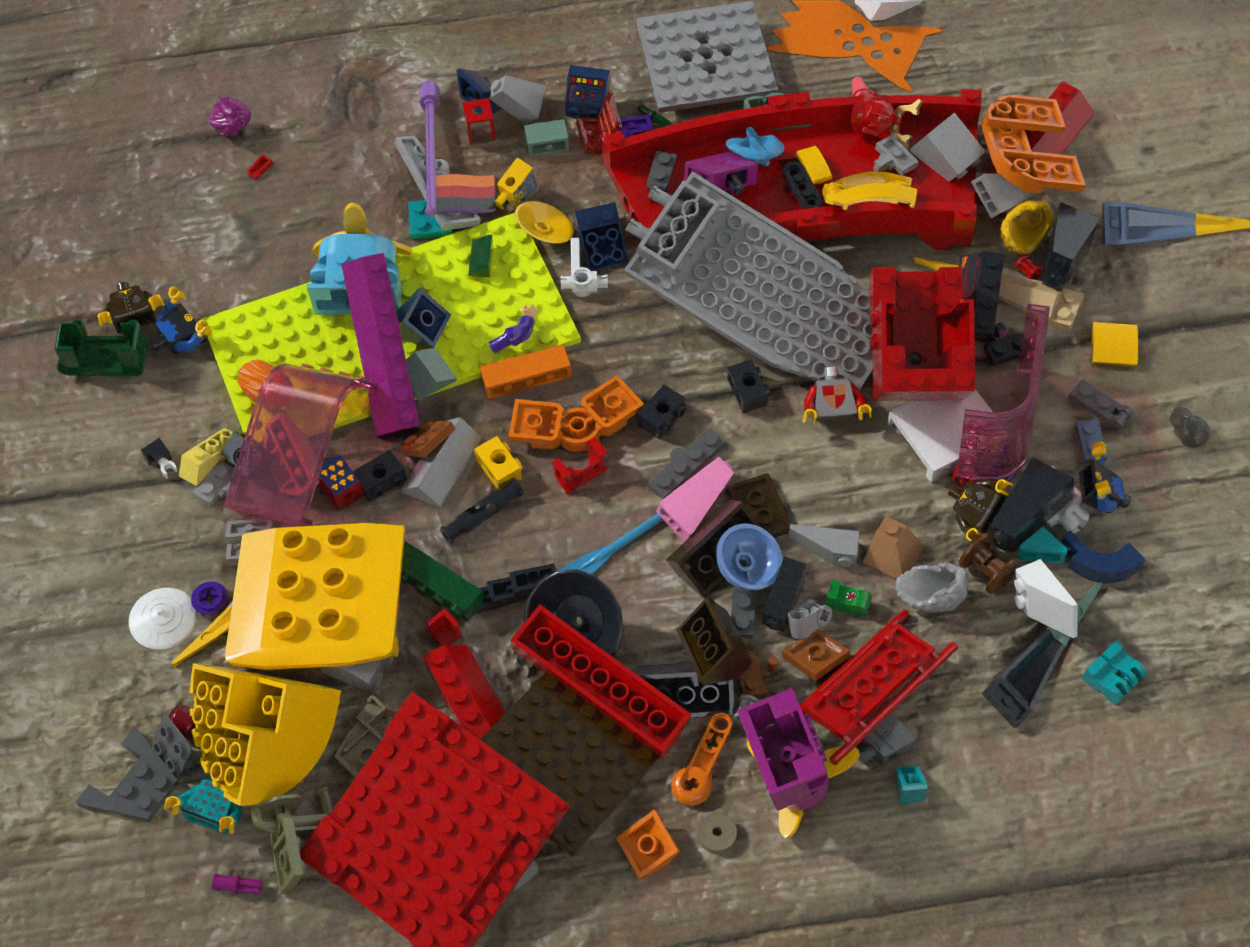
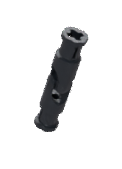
M515 478L510 479V483L501 489L497 488L475 505L463 511L449 525L440 527V532L449 544L454 543L457 537L463 533H469L483 521L508 506L512 499L518 495L522 496L524 491Z

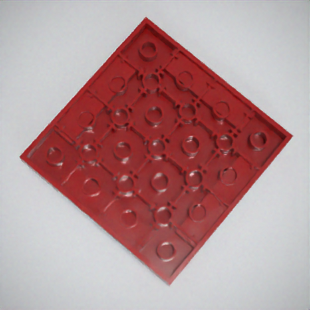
M411 692L384 730L386 735L330 815L323 817L300 850V859H303L305 863L334 885H338L408 939L414 947H474L571 805L421 696Z

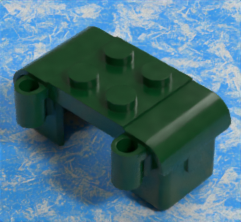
M74 320L72 323H60L54 346L58 357L57 370L67 376H139L144 372L149 334H146V338L144 337L137 320L120 323L124 336H88L84 323L81 320Z

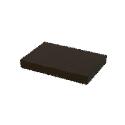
M769 473L726 486L729 498L742 501L760 526L772 535L773 538L789 533L791 522Z

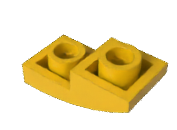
M816 146L796 151L797 159L805 168L813 184H822L832 179L829 167Z

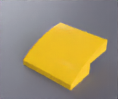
M1093 322L1092 364L1138 365L1137 325Z

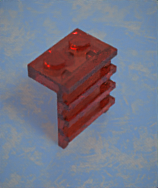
M612 91L607 92L597 119L578 118L576 121L584 154L603 155L602 137L616 133L623 128L614 97H612Z

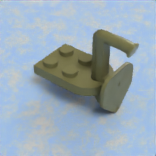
M323 787L316 792V796H319L323 814L291 816L303 801L302 796L299 794L275 796L250 807L254 825L258 829L270 833L280 894H289L305 873V863L303 859H300L299 853L301 847L300 838L296 836V832L314 831L323 817L330 815L333 811L332 799L328 791L329 787Z

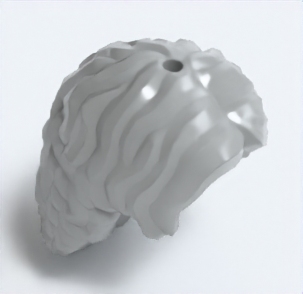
M941 562L938 566H913L910 571H906L897 577L895 590L898 592L897 596L901 597L902 602L913 609H920L924 612L952 611L967 597L968 578L963 568L947 562Z

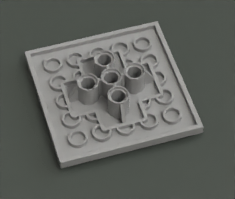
M753 1L636 18L658 113L745 100L752 96L764 97L771 93H778Z

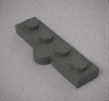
M709 428L686 450L675 448L670 454L671 463L648 483V488L663 500L726 446V441Z

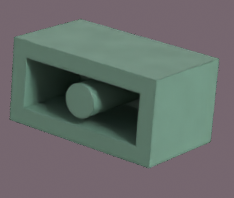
M564 119L524 125L529 157L569 151V139Z

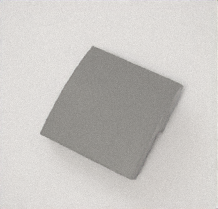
M272 517L227 521V566L238 565L242 535L273 529Z

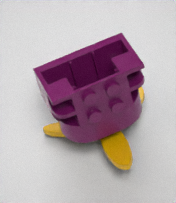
M793 688L737 710L748 738V750L756 759L768 793L777 811H779V830L783 838L787 840L796 833L803 810L813 807L825 796L829 779L851 768L860 756L859 750L854 748L837 765H833L830 762L829 758L840 747L823 750L810 716L804 717Z

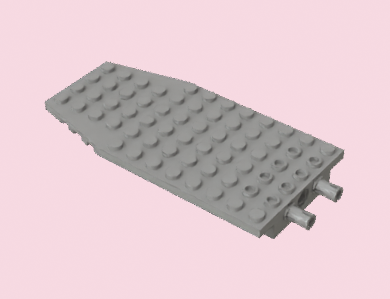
M693 171L686 181H682L672 196L654 186V190H651L648 198L662 205L664 209L649 229L635 221V219H631V223L627 225L625 231L641 239V242L637 247L636 254L625 268L623 274L770 366L816 382L825 380L824 368L837 367L838 379H849L859 390L861 389L873 370V350H870L872 328L869 325V292L857 284V280L852 275L849 276L838 261Z

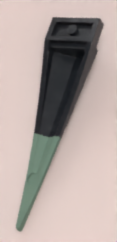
M1102 582L1094 585L1076 602L1078 604L1077 625L1101 588ZM1048 627L995 675L993 681L981 693L1013 728L1019 727L1032 712L1070 636Z

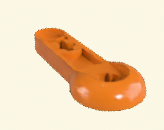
M717 713L712 717L690 763L674 775L671 783L672 794L682 804L689 806L699 805L710 796L712 790V770L732 730V719L727 714ZM723 720L727 722L728 727L725 730H718L715 727V723ZM715 735L717 736L715 747H712L710 750L707 746L712 742ZM696 783V788H692L691 791L687 790L686 784Z

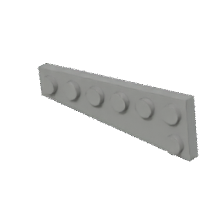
M415 135L396 137L394 144L427 202L426 149ZM435 162V175H443L438 170L439 166ZM437 212L435 215L442 230L479 226L481 222L477 213Z

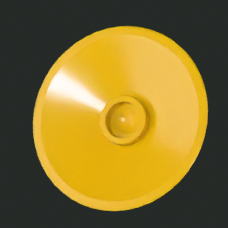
M527 201L519 204L515 210V217L521 228L538 240L548 243H564L573 236L574 229L569 218L549 204Z

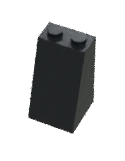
M1061 202L1059 204L1049 234L1042 284L1060 292L1063 291L1089 252L1100 218Z
M1032 458L991 525L995 545L1001 550L1007 551L1008 549L1015 552L1022 543L1029 539L1073 499L1075 495L1074 477Z

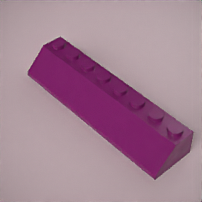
M384 253L364 256L342 264L376 436L420 428Z

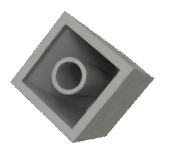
M955 113L909 149L913 155L947 181H951L955 177L959 180L968 172L966 168L969 165L973 168L982 161L980 156L986 152Z
M394 657L352 666L320 667V669L326 675L372 693L375 686L378 687L380 685L383 672L386 667L392 664Z

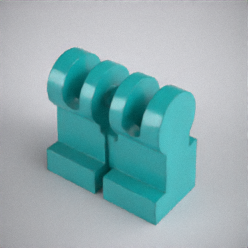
M1117 640L1086 669L1082 677L1083 681L1097 692L1100 691L1114 704H1118L1123 699V695H1127L1131 691L1130 687L1134 688L1138 684V680H1142L1147 675L1145 667L1137 660L1131 658L1122 649L1123 646Z

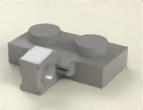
M893 135L876 143L875 149L881 155L874 162L873 169L875 172L895 169L900 175H904L918 166L919 161Z
M219 460L194 489L192 494L196 499L210 507L213 506L219 497L223 498L224 496L236 502L241 496L239 488L234 486V480L239 473L235 468Z

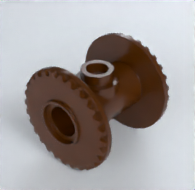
M990 532L978 537L964 551L958 564L961 568L965 569L974 563L978 567L981 577L991 579L986 587V592L994 594L1011 581L1016 575V569L1020 568L1022 563L1019 558L1012 559L1008 563L999 558L989 548L994 540V536Z

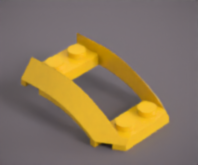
M888 172L854 174L830 184H824L822 190L826 203L842 206L845 210H847L849 205L868 201L894 204L901 202L909 204L910 207L914 208L917 189L910 187L912 178Z

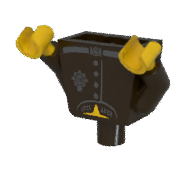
M120 282L116 286L117 291L109 295L110 302L106 304L104 312L97 315L100 327L103 324H114L118 334L123 332L120 323L137 320L140 326L157 321L153 311L159 306H165L159 294L152 295L148 291H142L137 285L130 287L128 282Z
M990 478L978 479L974 483L969 481L964 489L957 484L951 486L948 496L957 500L953 506V510L956 511L955 518L968 541L973 543L977 536L983 535L982 533L986 534L1009 495L1006 492V487L1008 485L1012 486V483L1004 479Z

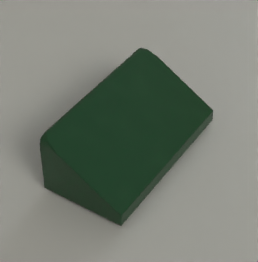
M486 235L472 240L468 276L490 277L493 235Z

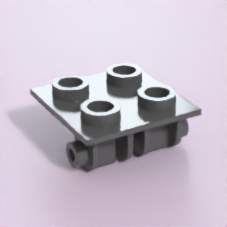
M164 714L151 747L154 753L165 763L168 771L172 772L177 780H180L183 771L191 772L195 768L193 765L194 761L190 758L193 747L170 718Z

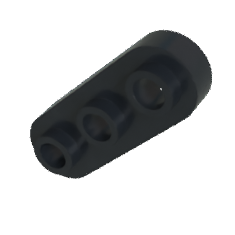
M798 162L787 163L783 168V178L802 209L822 207V197L804 167Z

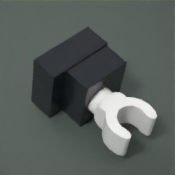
M160 438L141 449L143 458L148 465L154 463L157 468L161 467V472L165 478H168L166 472L168 468L174 469L175 472L178 471L175 463L170 461L172 460L170 452Z

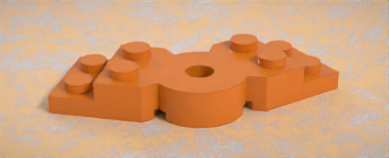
M618 375L582 397L581 408H572L564 411V408L559 403L515 399L508 435L509 441L531 443V448L554 450L561 445L572 452H584L588 450V440L596 437L599 441L600 436H611L626 426L627 420L637 414L644 407V403Z

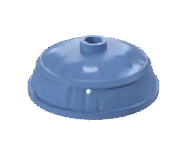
M739 524L729 528L721 536L717 545V564L724 578L735 587L745 590L765 589L775 582L783 559L780 547L772 535L761 527L752 524Z

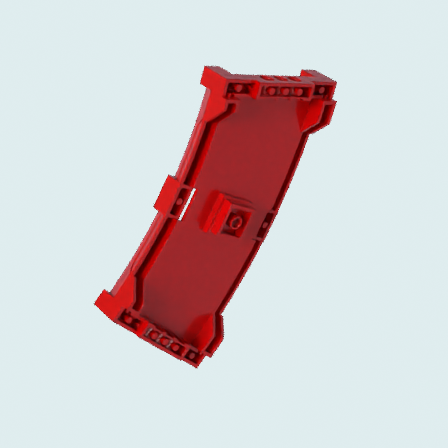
M961 89L960 97L882 95L889 97V102L894 110L899 106L911 105L918 99L923 101L919 108L918 116L910 111L902 115L899 133L912 136V139L909 141V149L953 113L958 116L977 140L982 90ZM809 92L770 96L766 106L697 118L625 138L621 131L602 137L603 165L619 192V199L630 220L635 219V221L648 229L651 228L664 209L659 203L649 201L650 190L646 189L656 151L677 154V161L666 192L672 196L685 178V165L687 161L725 152L734 153L726 146L727 140L731 138H747L746 129L752 127L759 137L766 135L775 136L783 143L784 152L770 159V164L765 167L762 164H758L756 184L745 186L744 191H741L740 195H735L733 192L731 196L804 241L859 235L916 234V237L933 249L949 251V246L971 247L976 223L977 204H974L975 188L971 181L976 179V166L971 168L969 165L966 168L968 172L959 180L955 177L951 181H947L915 155L913 156L919 161L918 166L902 175L912 178L910 187L917 189L914 208L910 207L909 204L901 202L894 204L868 201L849 205L847 210H845L842 206L831 205L825 202L822 192L824 184H830L854 174L875 172L873 169L874 162L881 155L875 149L876 143L891 135L889 129L880 132L879 136L856 134L853 131L851 114L858 96L810 100ZM806 124L811 125V127L771 132V129ZM816 146L829 167L832 179L822 184H814L822 197V207L802 209L783 178V168L789 162L800 163L797 159L796 151ZM887 169L885 171L888 173L900 175L895 169L891 171Z

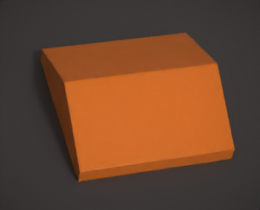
M655 809L616 837L639 879H643L666 867L680 852Z

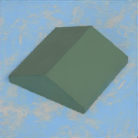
M435 348L415 351L406 359L412 390L418 400L457 381V378Z

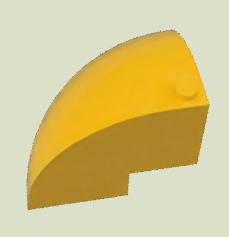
M193 663L190 694H194V708L190 709V716H192L196 728L192 730L195 747H200L202 757L199 760L205 773L211 775L213 786L220 788L224 792L223 796L239 806L256 805L275 796L283 795L294 788L312 770L327 746L334 728L341 690L274 675Z

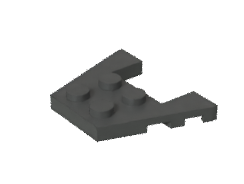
M134 727L121 745L138 756L139 759L110 796L89 784L75 801L78 806L94 808L100 812H112L123 817L150 822L164 804L166 798L177 787L179 782L172 772L168 771L162 759L154 753L148 741Z

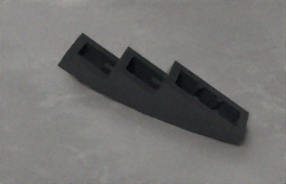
M555 564L509 572V577L487 581L486 587L479 588L483 591L485 603L478 608L476 613L493 610L527 599L540 580L556 572Z

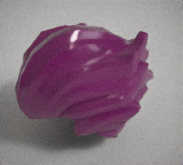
M228 96L223 97L213 105L208 122L217 132L221 133V137L226 135L235 137L250 122L251 111L241 100Z

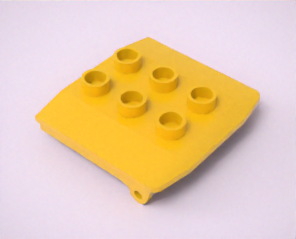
M356 523L273 528L243 534L225 651L227 662L232 666L270 670L352 666L388 657H398L399 645L396 636V623L405 527L402 525Z

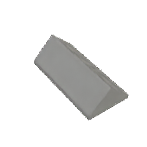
M461 417L445 420L446 422H451L456 429L425 458L421 457L403 485L402 493L441 509L474 454V448L478 447L482 440V436Z

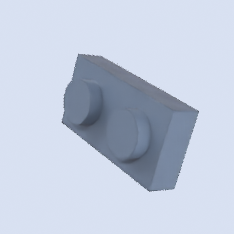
M1098 419L1076 421L1075 423L1084 464L1092 461V444L1104 442ZM1107 453L1105 455H1102L1104 457V462L1107 461Z

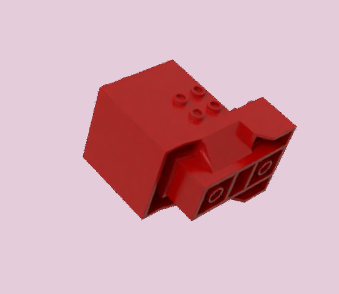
M873 267L869 273V325L872 328L870 350H873V401L964 400L974 393V299L962 300V267H939L937 271H895V267ZM916 354L920 358V363L918 365L911 364L909 355Z

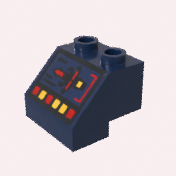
M570 65L565 96L566 116L605 121L610 103V70Z

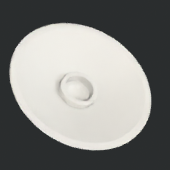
M176 588L155 589L143 595L134 604L129 615V630L133 638L144 647L157 650L168 649L182 643L190 636L196 626L198 612L194 610L191 604V597L184 591Z

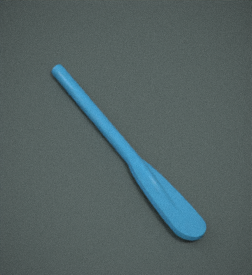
M657 513L609 546L594 550L558 571L578 569L593 574L613 553L662 522V517Z

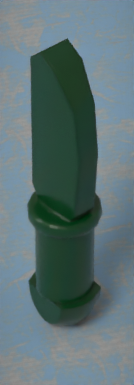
M637 104V111L644 115H650L651 120H654L663 127L673 125L668 119L657 114L655 110L653 111L646 107L645 104Z

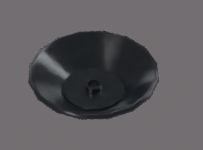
M578 569L556 571L540 580L528 596L523 615L524 623L536 608L542 605L613 657L619 650L624 631L622 609L612 589L597 576ZM578 617H580L582 620L581 625L577 622Z

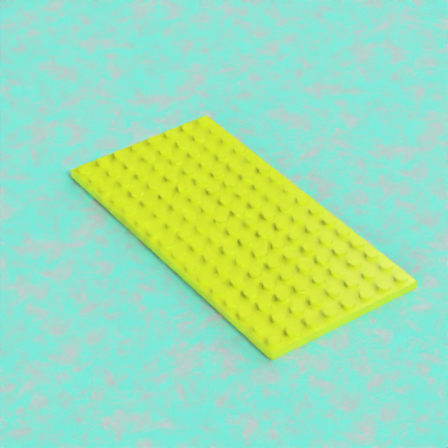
M515 213L412 247V255L396 253V265L398 266L402 284L401 306L421 288L451 314L434 348L455 375L457 381L432 394L481 378L480 367L488 363H496L510 357H518L529 352L545 350L551 346L564 345V348L581 342V337L532 236L518 224ZM486 235H493L490 277L468 276L472 240ZM311 282L201 319L207 322V327L212 330L211 335L207 337L242 431L247 432L264 448L267 432H265L266 425L281 412L285 413L308 438L372 416L352 315H315L307 290V284H311ZM532 303L538 311V315L533 318L535 324L531 337L516 347L510 345L496 354L493 353L488 342L504 334L506 328L517 325L519 319L525 316L521 310L524 305L529 307ZM402 339L406 359L415 351L430 349ZM258 359L272 364L283 371L294 384V398L292 402L280 410H272L251 401L237 383L238 373L243 364Z

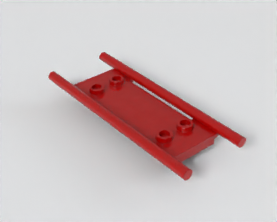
M903 609L800 704L803 715L807 714L845 742L829 758L830 762L833 765H837L958 649V645L955 642H951L937 654L934 647L900 625L910 616L909 612ZM916 671L919 672V673H918L908 684H906L887 704H885L867 723H864V722H863V721H865L883 702H885L904 682H906Z

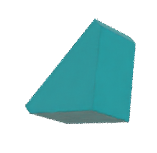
M1042 527L1020 545L1017 558L1020 561L1035 562L1041 559L1042 562L1064 563L1067 548Z
M919 765L895 767L899 804L924 802L927 782Z

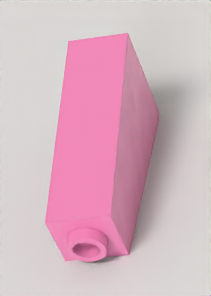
M718 457L659 502L656 512L684 542L698 530L726 489V486L730 483L734 474L731 466Z

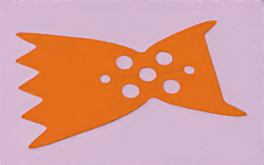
M792 0L800 11L781 13L791 27L772 29V32L783 43L768 46L766 50L816 57L840 58L862 56L868 65L904 90L913 92L904 77L925 36L939 33L943 30L922 26H883L875 28L865 17L840 0ZM861 24L864 26V31L856 33L852 30V26ZM835 30H841L842 34L836 35ZM890 33L893 38L889 42H884L880 39V35ZM865 37H870L874 40V43L871 46H865L861 41ZM844 42H853L855 48L853 50H845L843 48ZM899 48L901 52L896 54L893 50ZM873 51H881L883 57L879 60L873 59L871 57Z

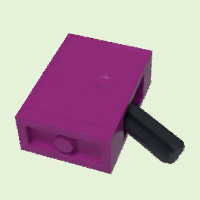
M731 152L686 162L684 181L687 180L693 171L726 193L732 195L734 192L735 195H740V192L744 191L745 186L756 184L758 163Z

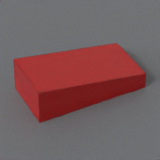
M262 154L246 173L257 180L274 163L270 158Z

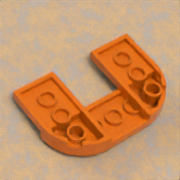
M1006 95L997 98L995 103L990 104L982 122V129L992 162L999 175L1026 193L1041 194L1043 188L1083 192L1086 184L1076 156L1032 152L1025 130L1063 134L1066 126L1056 99Z

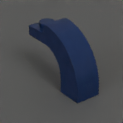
M1071 531L1065 533L1061 540V543L1067 548L1066 556L1071 557L1069 568L1079 576L1094 582L1115 583L1126 580L1138 573L1145 561V558L1130 543L1115 553L1099 554L1087 548Z

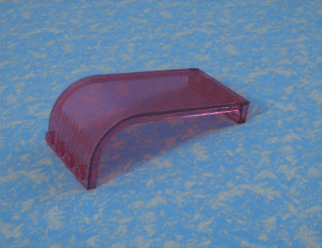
M1027 304L1017 371L1031 373L1027 399L1020 406L1005 412L965 409L957 477L967 479H1002L1016 473L1026 463L1030 452L1039 397L1050 306Z
M283 363L273 368L259 389L223 507L235 512L296 527L312 526L313 521L307 519V515L339 409L346 396L352 390L360 392L362 388L368 393L375 395L377 386L370 382L371 379L365 376L358 375L356 378L352 377L351 374L339 371V374H336L332 370L326 368L317 370L314 369L315 367L307 364L298 366Z

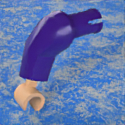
M532 303L529 307L526 305L522 307L521 310L525 316L519 319L517 325L506 328L504 334L488 342L493 353L496 354L510 345L516 347L531 337L535 324L533 318L538 315V311Z

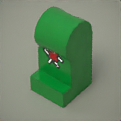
M832 579L826 598V605L832 610L865 616L868 614L872 595L868 591L841 585L840 581Z

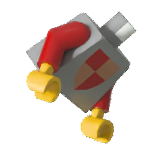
M837 367L824 368L825 380L817 381L815 385L810 387L804 399L803 423H806L807 418H812L813 424H815L817 418L855 415L857 410L859 420H863V413L869 414L870 418L872 417L871 407L867 405L864 396L856 385L851 383L849 379H838Z

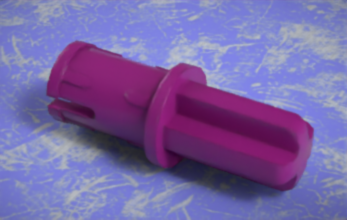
M214 874L212 889L230 891L235 895L239 892L259 895L263 890V881L241 878V875H236L235 877Z

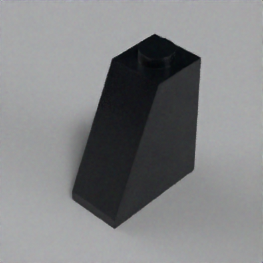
M784 556L763 613L762 624L766 625L769 629L785 631L789 622L788 613L795 608L804 587L805 563Z

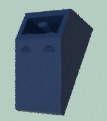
M615 202L574 211L573 219L587 269L599 271L629 264Z

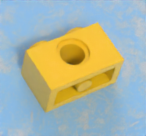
M497 436L474 448L477 463L496 488L501 489L510 483L509 481L512 478H515L517 481L522 479L521 470L523 467L517 457H512L507 443L501 442Z

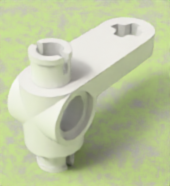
M571 238V276H561V290L572 289V293L576 296L586 297L593 292H598V288H608V274L597 275V271H590L587 268L580 267L579 238Z

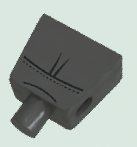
M891 712L860 742L863 748L859 750V761L866 764L874 758L881 766H885L915 748L917 738Z

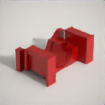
M596 437L588 440V451L590 454L588 455L587 468L575 470L570 466L566 467L559 458L552 462L553 475L557 478V483L566 494L608 470L603 463L606 461L603 455L608 452Z

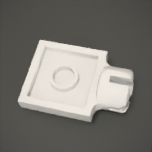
M1075 486L1073 499L1046 522L1050 528L1059 524L1067 531L1075 534L1080 531L1077 528L1078 525L1083 528L1089 521V513L1080 505L1082 502L1081 492Z

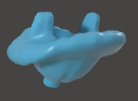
M752 127L746 129L747 138H731L726 143L730 151L747 160L762 164L763 167L770 164V159L784 152L783 143L775 136L766 135L759 137Z

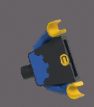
M172 286L168 291V295L172 299L168 300L163 312L154 324L158 336L152 338L149 342L155 351L167 346L172 354L193 352L199 344L206 342L204 335H211L212 330L207 327L208 323L203 320L196 323L181 303H177V301L185 298V294L179 291L178 287Z
M1103 441L1093 443L1092 461L1079 472L1082 503L1106 513H1112L1119 506L1122 508L1128 507L1131 497L1124 493L1123 480L1104 465V457L1102 455L1107 453L1105 443Z

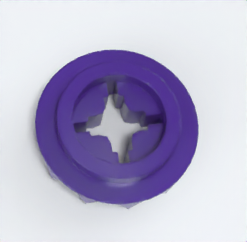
M218 582L202 583L195 588L191 595V604L194 610L203 616L209 614L214 616L218 611L222 612L225 605H228L227 590ZM208 593L215 598L212 600V605H209L206 601L208 600Z

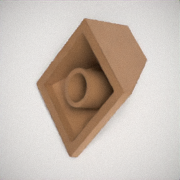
M886 516L873 537L863 564L897 580V577L906 571H910L915 566L925 547L906 525Z

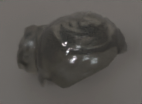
M1185 407L1173 410L1169 421L1174 427L1175 435L1184 446L1199 448L1209 440L1211 430L1204 419L1193 416Z

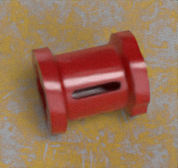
M1028 254L1022 256L1015 264V269L1021 271L1027 279L1036 280L1043 272V268L1037 266Z

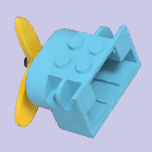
M349 203L344 209L343 224L345 231L327 236L315 243L313 247V255L319 258L318 263L310 271L311 284H307V290L315 315H352L342 264L360 257L384 253L397 311L401 307L402 284L398 266L396 265V253L412 255V248L372 233L366 228L367 218L362 207L356 203Z

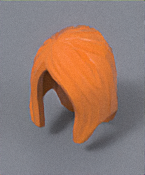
M256 359L243 364L240 368L237 383L254 403L272 410H280L292 402L294 398V384L277 367Z

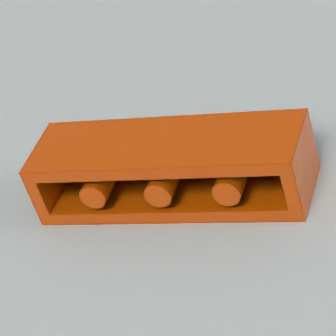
M564 345L551 346L545 350L529 352L526 355L510 357L506 360L488 363L480 367L481 380L488 400L572 377L571 365Z

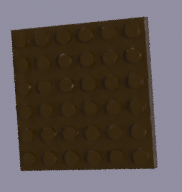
M547 672L480 739L571 805L549 839L572 857L660 759V756L653 752L651 748L642 744L631 733L626 732L614 723L612 719L606 717L592 704L587 703L573 690L567 688L556 677L551 676Z

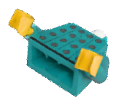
M208 779L202 780L200 784H197L178 797L169 796L166 798L164 810L172 808V814L177 815L179 809H182L181 812L186 820L226 835L228 833L233 834L235 826L243 818L242 806L223 796L224 792L220 788H215L212 784L213 781Z

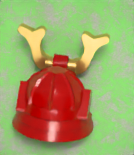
M866 89L860 93L854 103L851 114L852 129L856 134H871L879 136L880 132L889 129L890 134L909 150V141L912 139V136L899 133L902 115L910 111L918 116L919 108L923 101L918 99L911 105L899 106L894 110L889 102V97Z

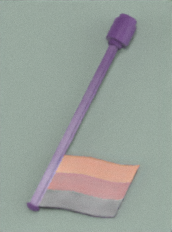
M425 81L420 87V106L425 109L427 208L425 213L428 216H435L437 212L451 211L472 213L494 212L496 209L494 175H435L434 109L440 105V89L434 81Z

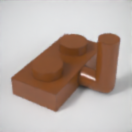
M755 651L748 652L753 663L738 678L742 695L747 694L756 698L766 697L767 689L763 678L777 673L778 659L775 656H771L768 659V667L760 669Z

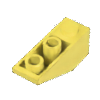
M223 428L182 454L179 476L198 486L219 460L224 462L227 459L221 454V451L233 432Z

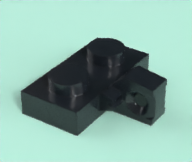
M1003 322L995 324L993 342L984 345V351L992 366L1032 354L1034 349L1025 332L1013 335L1012 331L1007 332Z

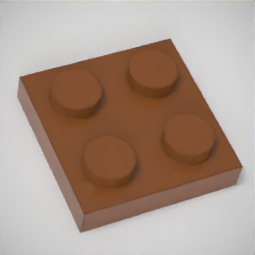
M428 420L420 426L421 429L416 434L409 436L405 440V444L400 449L404 455L425 458L456 428L451 422Z
M818 629L809 637L799 639L783 650L782 654L783 659L817 681L850 657V650Z

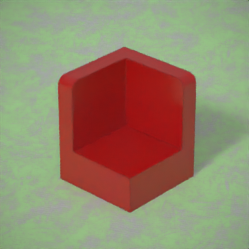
M443 609L427 622L429 635L440 647L452 645L462 637L459 623L446 609Z

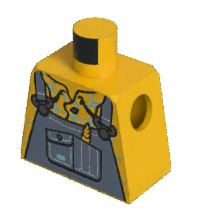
M516 158L497 184L501 195L495 200V203L504 210L509 203L517 208L519 204L526 202L539 189L533 167Z

